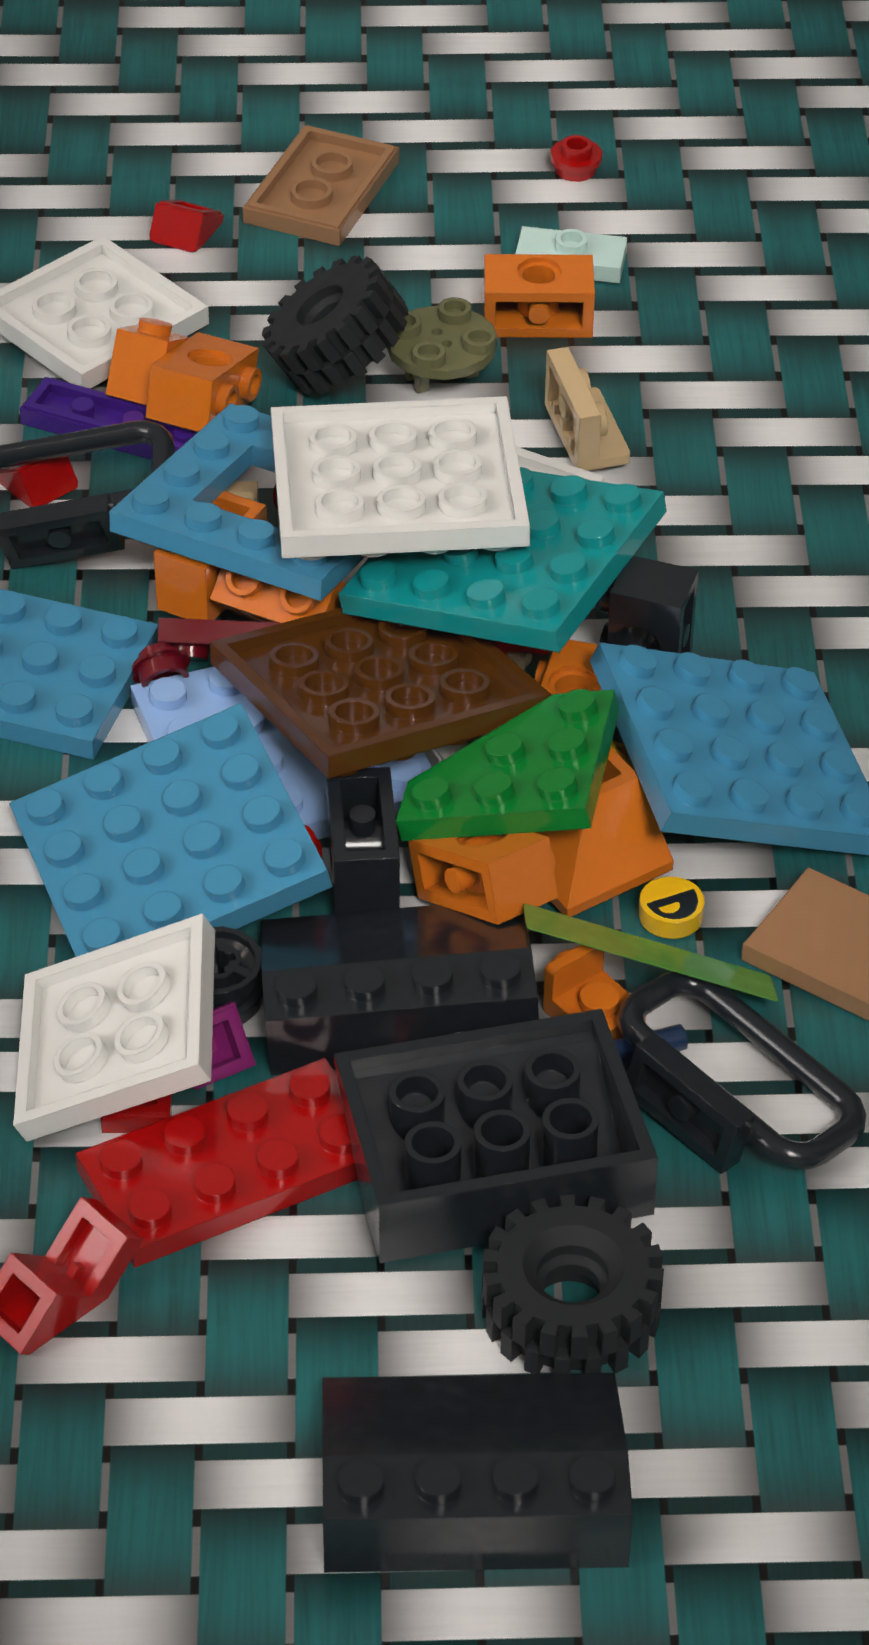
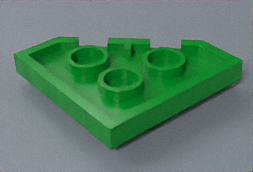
M576 689L567 693L553 694L409 780L396 819L401 840L412 841L591 828L618 718V701L615 689L599 691Z

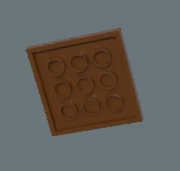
M342 608L210 641L211 664L328 779L336 776H351L361 769L389 761L407 760L415 754L442 746L464 744L471 738L493 731L551 696V693L488 639L343 614Z

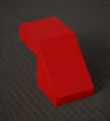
M80 1197L45 1256L10 1253L0 1270V1336L20 1354L30 1355L108 1299L144 1239L98 1199Z

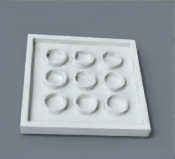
M507 396L271 407L282 558L319 560L326 556L362 555L365 557H381L387 553L424 552L427 554H442L449 550L485 549L489 551H503L510 547L530 546V523Z

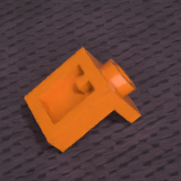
M580 944L573 949H566L560 952L545 967L543 1011L550 1017L602 1009L614 1040L623 1038L617 1018L620 1005L630 994L603 970L604 951Z

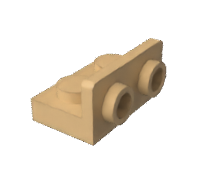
M569 347L547 350L544 404L573 465L589 471L628 464L630 462V450L600 389L596 387L591 388L587 370L585 368H578Z

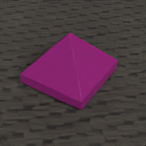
M231 1001L213 1009L211 1081L192 1087L194 1090L256 1065L235 1002Z

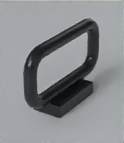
M149 420L129 421L0 445V469L146 443L152 447V474L175 453V445L171 433L161 424ZM134 489L1 512L0 546L11 568L18 569L124 550L125 536L110 532L109 511Z
M670 971L654 978L632 992L620 1005L617 1018L620 1032L634 1049L627 1077L638 1105L721 1174L740 1162L744 1147L747 1144L779 1166L794 1170L813 1169L828 1163L852 1146L865 1131L867 1114L862 1100L851 1087L725 986ZM678 996H687L699 1000L829 1104L838 1113L839 1120L810 1141L796 1142L785 1138L652 1030L645 1022L646 1015Z

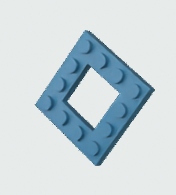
M230 403L109 511L110 532L322 601L365 558L362 555L326 556L319 560L282 558L280 530L278 527L264 520L250 519L222 510L217 505L212 504L223 491L252 465L275 472L271 416L260 413L255 408L247 405Z

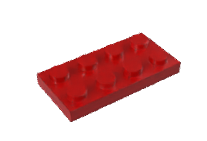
M325 1058L75 1153L77 1172L93 1199H98L144 1239L130 1261L134 1268L358 1180L337 1075Z

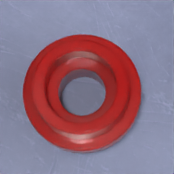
M568 136L552 147L551 162L555 166L557 175L562 179L573 182L586 181L596 174V169L601 165L602 149L585 136Z

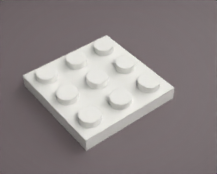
M104 236L0 289V334L67 382L86 388H92L108 379L117 328L137 325L139 318H152L171 323L172 333L188 336L209 324V308L206 304Z
M203 913L25 974L13 1126L26 1142L211 1081L215 929Z

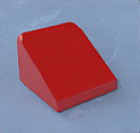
M162 200L155 205L149 235L150 240L187 252H196L223 223L224 214L221 213L222 211L183 200Z
M68 457L0 469V484L29 507L48 504L78 487V480Z

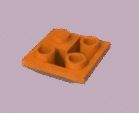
M610 747L591 828L534 832L549 837L550 847L556 860L554 872L559 898L551 902L563 915L570 917L673 870L674 860L664 835L657 824L637 773L612 747Z

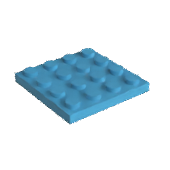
M599 642L590 659V663L601 689H615L618 701L616 725L661 832L869 855V785L814 672L799 667L782 668L754 664L747 660L731 661L702 657L690 652L680 654L646 649L638 645L622 646Z
M242 703L9 803L76 957L202 913L212 927L224 926L238 929L333 887L329 873Z

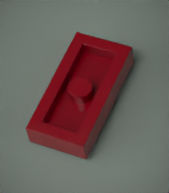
M159 618L158 643H169L177 647L179 651H186L191 662L208 661L210 641L280 623Z

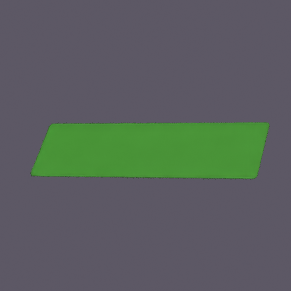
M523 904L526 928L772 1001H779L772 978L768 974L533 905Z

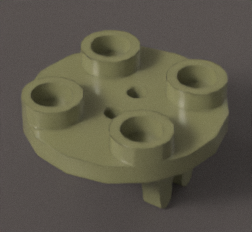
M450 297L442 300L439 305L409 311V315L404 317L407 320L405 330L396 332L400 339L394 347H386L391 361L405 371V377L408 382L414 380L415 391L419 394L429 390L430 379L449 380L462 377L471 379L479 376V371L483 370L495 358L497 334L491 322L479 313L471 311L469 301L458 297Z

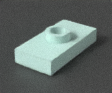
M522 226L515 254L593 255L594 281L617 284L621 280L627 253V237L584 233L577 229L554 230Z

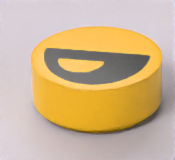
M671 876L657 878L646 884L640 893L639 920L647 931L658 937L678 939L689 936L696 932L703 922L704 895L697 885L684 878Z

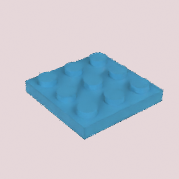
M0 589V738L94 760L131 695L130 685L137 684L133 680L132 665L145 647L158 643V624Z

